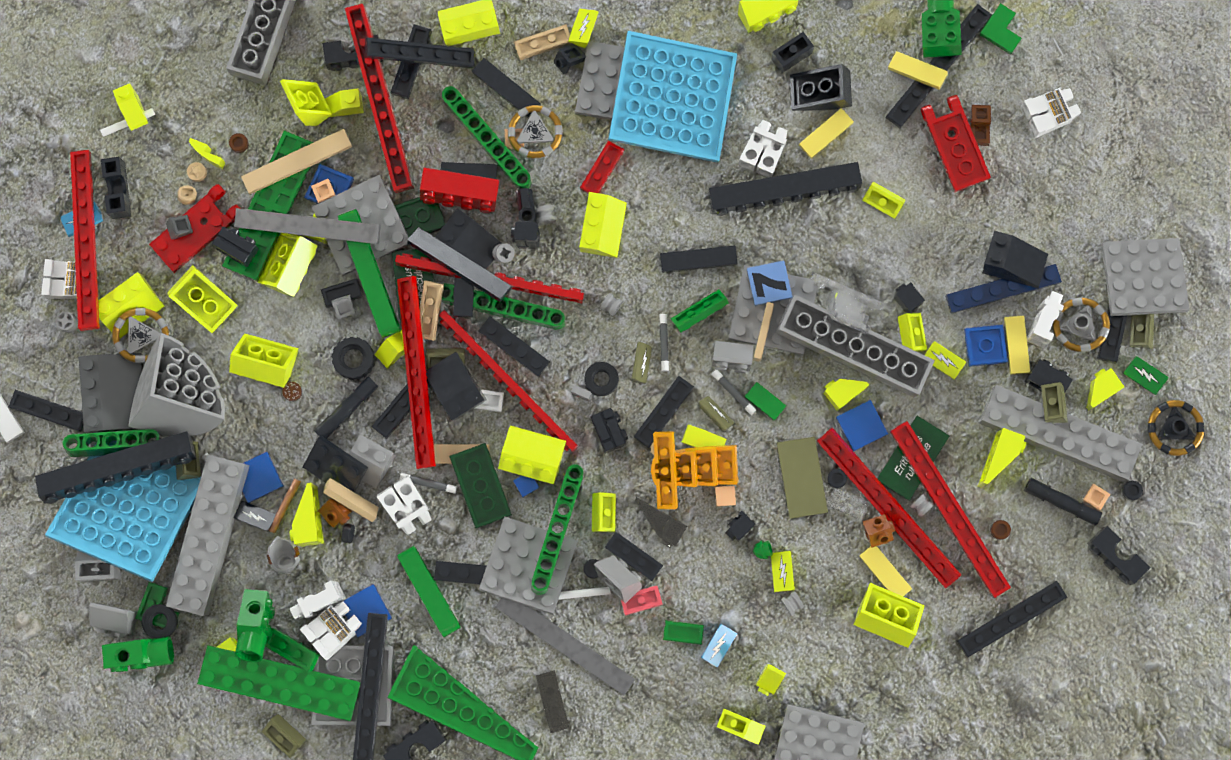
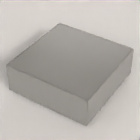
M350 295L332 300L337 319L356 314Z
M576 385L573 386L572 395L590 402L592 397L590 391Z

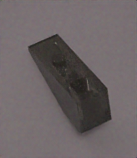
M636 497V505L658 538L662 540L660 543L668 548L672 546L676 548L687 526Z
M555 670L536 675L550 733L571 728Z

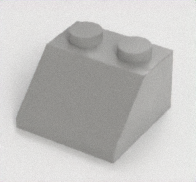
M361 434L349 455L368 467L362 481L376 489L396 457L393 452Z
M613 555L594 564L599 579L624 603H627L642 588L639 575L634 571L631 573L627 569V564L621 558L618 560Z
M90 602V626L96 627L95 631L107 633L110 630L115 632V636L126 638L127 634L133 635L137 621L135 619L137 611Z

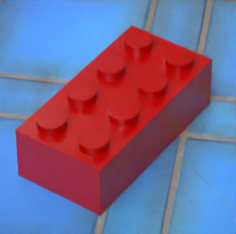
M424 167L420 185V200H423L426 204L441 203L445 207L460 206L463 210L478 209L482 213L495 212L499 180Z

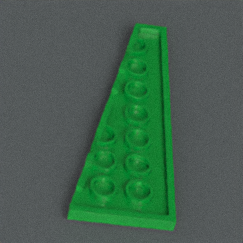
M413 645L387 697L388 699L515 760H533L539 747L522 733L518 732L510 723L500 717L492 708L488 707L463 684L447 673L445 669L441 668L429 656L418 649L417 646Z

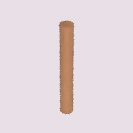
M294 478L274 517L270 532L276 533L301 481Z

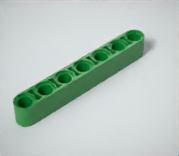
M448 86L444 88L442 98L448 109L517 189H529L531 177L523 165L455 87ZM450 94L456 95L453 100H447L446 98ZM461 108L468 109L464 114L458 113ZM472 122H479L478 127H470ZM486 135L491 136L488 142L482 141V138ZM502 149L503 153L500 156L494 155L495 150ZM514 163L515 167L509 170L506 168L507 164ZM520 177L527 178V181L523 184L517 182Z
M357 209L338 215V220L362 223ZM346 241L381 337L385 338L401 332L370 243Z
M443 283V291L450 290L451 294L446 298L442 297L441 302L454 306V285ZM474 290V311L559 330L565 325L564 313L558 309L504 297L499 302L484 292ZM482 298L488 300L485 306H479L478 301ZM499 303L506 304V308L502 311L497 310L496 306ZM523 307L525 311L523 314L517 315L515 314V309ZM540 311L543 313V317L541 319H534L533 314ZM554 316L562 318L558 324H554L551 320Z
M571 465L566 470L532 578L531 589L537 595H543L547 592L583 479L584 472L579 465ZM577 472L580 477L573 479L569 474ZM571 490L573 491L574 495L571 497L565 496L564 491ZM566 508L568 513L561 515L558 509ZM554 526H560L563 529V531L561 533H555L552 530V528ZM548 544H554L556 545L557 549L555 551H549L546 548V546ZM548 562L551 564V568L544 570L541 564ZM542 580L545 583V587L537 588L535 582Z

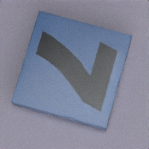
M784 261L747 268L755 306L792 298Z

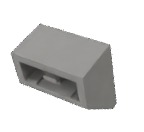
M715 341L712 366L716 367L715 369L719 371H727V368L735 369L734 372L736 373L750 371L753 345Z
M78 551L75 559V581L121 580L120 568Z

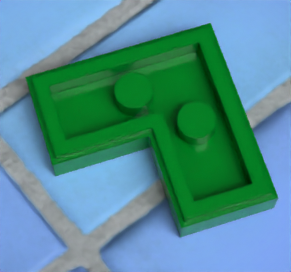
M1001 3L979 34L1010 55L1022 39L1007 29L1016 13Z
M148 582L135 619L142 621V616L149 607L163 604L168 588ZM158 614L153 618L152 623L155 626L164 628L167 624V619L163 614Z

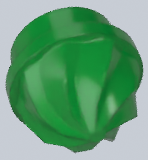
M761 540L755 544L753 549L754 555L761 559H768L769 556H772L773 551L770 542Z

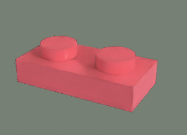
M657 585L639 590L627 603L621 600L625 616L663 605Z

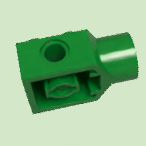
M927 0L928 10L922 13L924 58L962 55L960 11L954 9V0Z
M244 589L237 621V645L235 650V656L243 661L259 662L263 658L267 637L271 635L270 621L275 616V607L272 606L273 600L270 599L268 591Z
M170 637L102 645L104 669H110L111 672L128 671V667H130V670H138L173 664L174 646Z

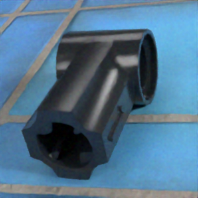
M523 188L516 191L519 220L525 221L523 217L531 215L533 216L532 219L525 222H537L532 189Z

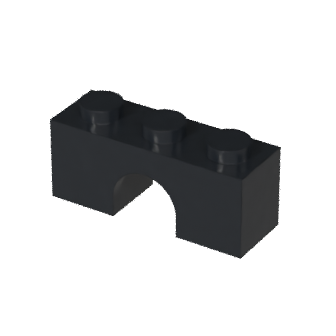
M373 35L374 38L379 39L378 35ZM341 40L322 43L325 65L328 70L340 71L346 67L352 69L360 67L357 53L345 52Z
M120 157L100 159L102 177L105 179L108 189V195H105L107 215L112 219L131 217L125 162Z
M1105 526L1087 543L1090 546L1089 550L1095 556H1100L1108 569L1116 571L1119 574L1118 578L1126 585H1133L1151 567L1137 554L1131 555L1125 561L1119 559L1115 553V548L1122 539L1108 526Z
M426 720L418 726L420 730L414 734L411 731L403 736V742L398 745L393 743L386 748L387 753L383 757L385 760H413L410 756V749L415 743L423 744L428 752H431L447 741L434 720L431 722Z

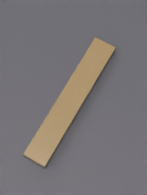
M342 129L241 176L248 193L252 194L351 148L352 145L345 130Z

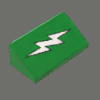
M1138 356L1132 359L1123 372L1124 375L1154 395L1159 392L1169 378Z

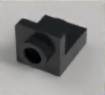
M572 44L558 50L554 64L564 75L568 73L571 66L584 62L586 55L577 45Z

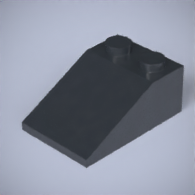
M843 64L790 74L791 110H836L851 107L850 70Z
M458 208L435 237L486 270L494 261L493 248L498 244H502Z
M994 231L982 274L1039 288L1048 253L1013 235Z
M454 352L426 370L428 381L452 421L457 420L487 400L457 352Z

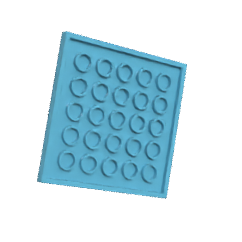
M628 31L608 140L718 163L720 161L737 53Z
M111 441L108 446L115 445L117 441ZM90 456L87 460L94 459V458L101 457V456ZM175 465L167 470L161 469L154 471L150 475H141L134 477L130 481L117 482L110 487L104 486L97 488L93 492H83L73 498H65L45 536L153 582L194 505L201 477L177 480Z

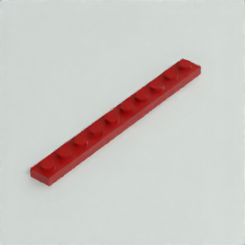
M89 150L70 152L78 329L86 331L100 329L91 152Z
M402 253V256L396 255V266L461 278L439 263L431 262L432 259L426 257L416 259L413 258V255ZM495 273V276L511 285L512 290L580 304L583 303L584 293H581L580 289L570 288L567 290L562 289V286L557 284L547 286L543 285L542 281L532 280V282H528L522 277L514 276V278H508L506 274Z
M409 276L397 279L416 469L436 467L417 280L416 276Z
M445 310L439 314L442 319L440 323L447 330L450 328L455 333L453 335L460 344L464 342L468 346L466 350L473 357L477 355L481 359L479 363L486 370L490 368L494 372L492 376L500 384L503 382L507 386L506 391L512 397L516 395L521 400L519 404L526 411L530 409L534 413L532 417L539 424L543 422L548 427L546 429L551 437L556 436L558 439L566 441L564 450L566 452L570 450L573 453L578 448V445Z
M908 421L890 431L891 435L991 596L996 598L1011 588Z
M833 428L829 429L817 440L820 446L881 515L885 514L888 521H892L897 534L945 589L961 576L960 572Z

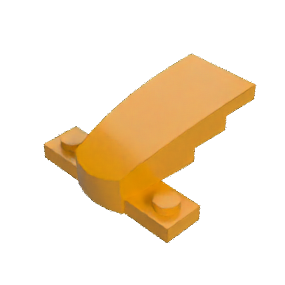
M674 431L653 433L654 458L651 464V475L656 485L657 509L678 508L677 486L697 487L738 484L737 445L705 446L675 450Z

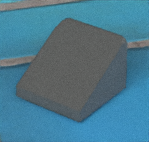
M187 215L171 217L166 222L171 240L193 233Z

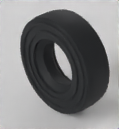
M596 362L586 370L584 381L586 388L592 394L607 396L617 388L619 376L617 370L611 364ZM598 372H605L609 376V382L605 386H598L594 382V377Z
M156 604L144 612L141 624L144 632L153 639L170 637L177 628L178 618L172 608L166 607L164 604ZM158 614H163L167 619V624L163 629L158 630L153 626V618Z

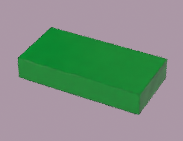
M758 382L745 395L748 401L773 421L786 408L783 402Z
M665 620L663 640L702 645L704 625Z

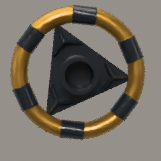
M1170 400L1163 402L1152 411L1148 420V433L1152 443L1160 451L1173 456H1182L1194 451L1200 445L1205 432L1202 416L1195 407L1185 401ZM1173 407L1157 436L1155 422L1158 415ZM1177 407L1191 413L1196 421V437ZM1160 440H1193V442L1183 448L1174 449L1163 444Z

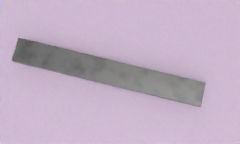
M236 208L234 227L371 244H379L381 225L239 208Z
M501 598L495 608L621 694L625 695L635 679L532 608Z

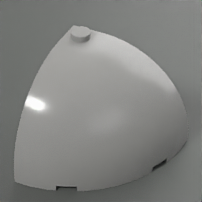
M161 333L154 343L140 375L128 426L139 430L153 429L162 436H172L186 431L190 436L208 432L220 425L225 415L224 399L221 398L220 386L215 375L204 360L194 351L192 353L183 347L184 344Z

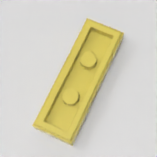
M897 51L888 66V70L938 90L948 75L946 70Z
M841 108L799 143V146L812 159L849 128L854 121Z
M1024 316L1005 317L1004 325L1010 375L1030 373Z
M870 546L859 555L887 590L901 596L912 590L877 546L873 548Z

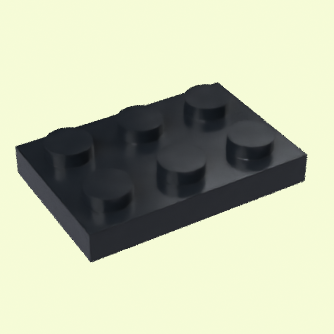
M322 435L317 438L303 465L305 470L324 483L331 478L354 493L368 469L366 465Z

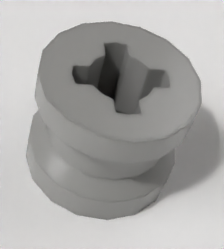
M543 205L535 209L536 214L539 216L537 220L538 225L556 222V216L553 215V205Z
M498 244L493 248L492 254L496 261L506 263L513 259L514 249L509 244Z
M609 293L600 309L608 311L609 315L613 317L622 305L623 300L616 299L613 294Z
M61 312L57 315L55 323L59 329L71 333L78 328V319L71 313Z
M923 493L910 507L915 509L918 515L922 517L931 509L934 503L928 501Z
M795 591L791 592L789 597L781 599V602L791 616L795 614L797 609L804 608L802 601Z

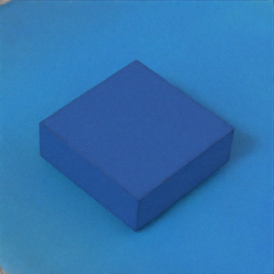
M520 476L513 480L523 498L539 489L535 479Z

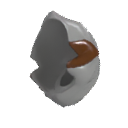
M276 536L269 545L266 555L272 569L288 574L300 562V552L294 542Z

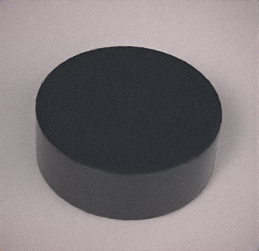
M834 469L828 474L827 482L832 488H842L847 482V475L841 469Z
M1137 481L1125 483L1122 487L1123 496L1130 501L1139 499L1143 494L1142 485Z
M346 523L341 534L342 542L350 544L353 541L355 526L353 524Z
M590 559L584 564L583 570L588 578H598L594 566L598 561L596 559Z

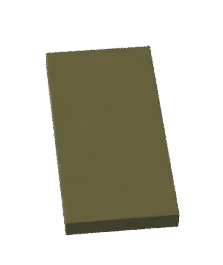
M815 437L777 442L789 519L828 513Z

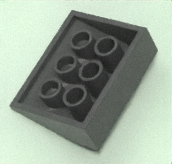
M132 353L135 356L142 355L141 353ZM97 354L78 357L84 432L101 433L138 430L129 427L128 423L135 391L143 370L142 363L126 360L120 354Z

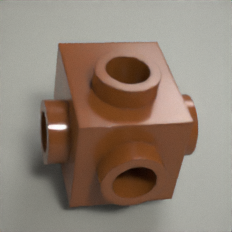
M330 498L318 512L334 528L339 523L341 526L350 519L348 515L352 510Z
M885 514L863 521L865 534L871 548L894 540L892 532H895L893 523L887 520Z

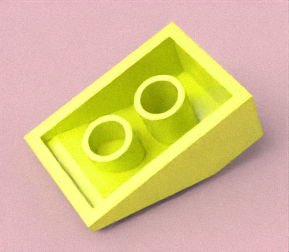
M285 79L280 81L295 114L305 126H318L332 115L316 82Z
M194 265L167 292L172 300L211 333L238 306Z
M1005 428L996 433L977 487L982 488L990 483L1020 452L1023 453L1026 447L1024 435Z
M307 483L292 523V530H290V540L300 547L324 544L321 514L318 512L320 509L318 486L312 483Z

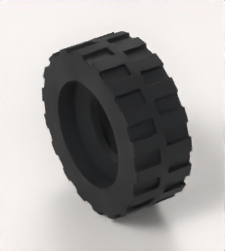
M359 337L344 338L333 349L334 351L331 356L332 364L335 370L346 379L360 380L363 377L365 378L372 372V368L375 366L374 361L376 359L373 349L365 340ZM352 349L359 350L363 355L362 363L355 368L348 367L344 361L345 354Z

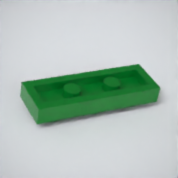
M718 289L672 317L671 321L681 333L699 321L706 319L717 310L722 309L729 304V301Z
M271 628V635L267 637L265 647L308 672L313 671L320 653L280 630Z

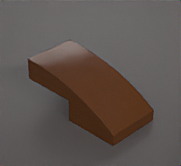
M972 105L970 127L978 146H989L991 105Z

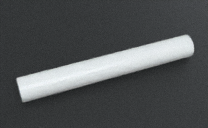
M153 108L144 111L146 118L155 115ZM122 120L100 131L104 137L128 127L126 120Z
M609 587L561 591L558 600L609 595L611 592Z

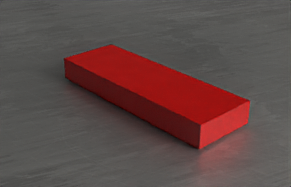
M608 140L580 186V190L587 194L589 192L600 193L625 149Z

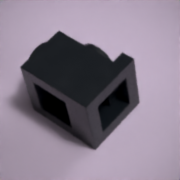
M743 511L738 514L740 516L739 519L735 517L728 524L730 528L725 532L732 541L736 539L739 542L756 525Z

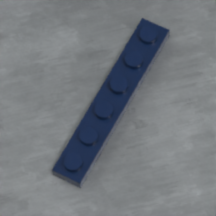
M1053 264L1044 268L1039 288L1000 279L946 294L945 297L950 313L953 314L1056 285L1062 281L1057 265Z

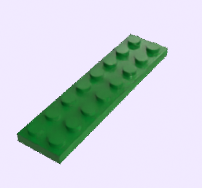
M283 131L269 163L314 142ZM310 167L257 191L248 210L289 214ZM239 228V236L244 239L248 236L255 240V245L259 250L247 268L226 256L222 267L258 282L280 233Z
M207 645L197 684L352 721L361 682L317 671L308 672L301 667L264 658L259 662H247L237 658L235 651Z

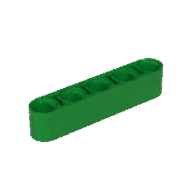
M146 429L71 434L63 439L62 444L70 457L104 456L145 444L151 438L156 440L161 438L157 431ZM133 439H134V440H137V441H136L134 444H132V445H129V444H128V442H129L130 440H133ZM111 441H117L115 445L108 446ZM97 442L96 446L88 447L90 443ZM71 444H77L75 448H69Z
M413 545L398 554L397 557L442 636L446 637L460 629L461 626L416 547Z

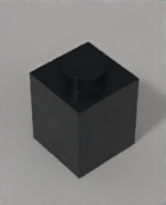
M911 282L908 285L903 283L895 290L897 293L894 295V299L905 313H911L925 301Z

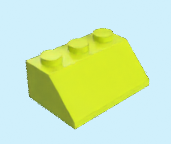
M481 0L437 11L446 46L500 34L492 0Z
M798 0L739 1L738 16L748 33L753 30L757 32L768 22L774 23L780 19L781 15L785 13L788 15L794 12L798 5Z
M589 192L579 246L580 252L614 258L618 257L626 202L609 195Z
M281 233L257 283L294 297L300 288L303 277L308 271L311 260L316 254L318 245L299 235Z
M138 272L98 300L99 318L111 332L117 319L128 310L148 308L158 312L165 307L145 278ZM147 315L132 316L141 323L150 318ZM129 318L120 329V339L128 334Z
M244 333L230 354L229 372L284 388L291 376L299 348Z
M510 425L501 452L498 469L554 484L559 473L566 441Z
M870 583L853 625L908 648L916 636L924 605Z

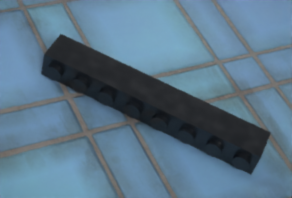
M853 162L709 188L708 194L712 214L723 216L728 214L729 211L740 213L746 211L747 208L762 209L765 205L769 204L779 206L786 201L796 203L808 197L810 199H818L821 195L829 194V196H835L842 191L853 193L858 191L863 183L859 163Z
M186 431L36 475L38 497L44 504H52L63 498H73L83 492H93L100 487H110L117 482L130 481L134 477L141 475H150L154 471L167 470L178 464H188L196 459L192 438Z

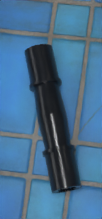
M368 376L355 390L353 389L354 392L330 416L327 415L314 429V432L318 436L322 435L327 439L337 428H340L339 425L363 401L366 402V399L379 386Z
M1032 477L1024 489L1025 492L1041 499V501H1047L1094 526L1098 524L1102 516L1101 511L1085 504V502L1081 503Z

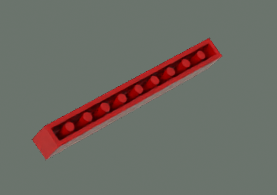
M363 3L344 8L393 190L395 193L414 189L380 59L365 58V39L367 37L374 38L366 8Z

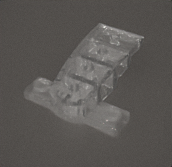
M812 272L810 279L814 281L813 285L824 289L825 286L831 289L826 299V311L832 320L868 334L871 327L866 324L869 316L865 314L866 309L876 311L877 308L882 311L885 303L842 283Z

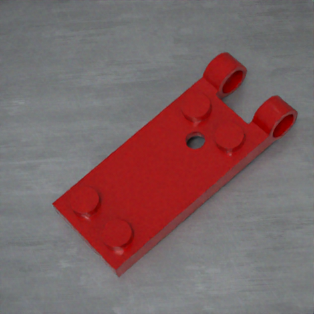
M955 94L947 98V103L952 113L936 118L930 104L921 107L920 110L953 190L957 192L989 180L991 176L961 106L959 97ZM954 131L955 136L950 137L948 132Z
M220 184L213 186L206 196L183 214L188 216L193 233L171 240L168 229H166L149 244L172 272H177L218 236L222 227L228 228L235 222L236 208L241 209L237 204L229 208L225 215L214 204L226 193ZM207 218V223L201 224V220Z

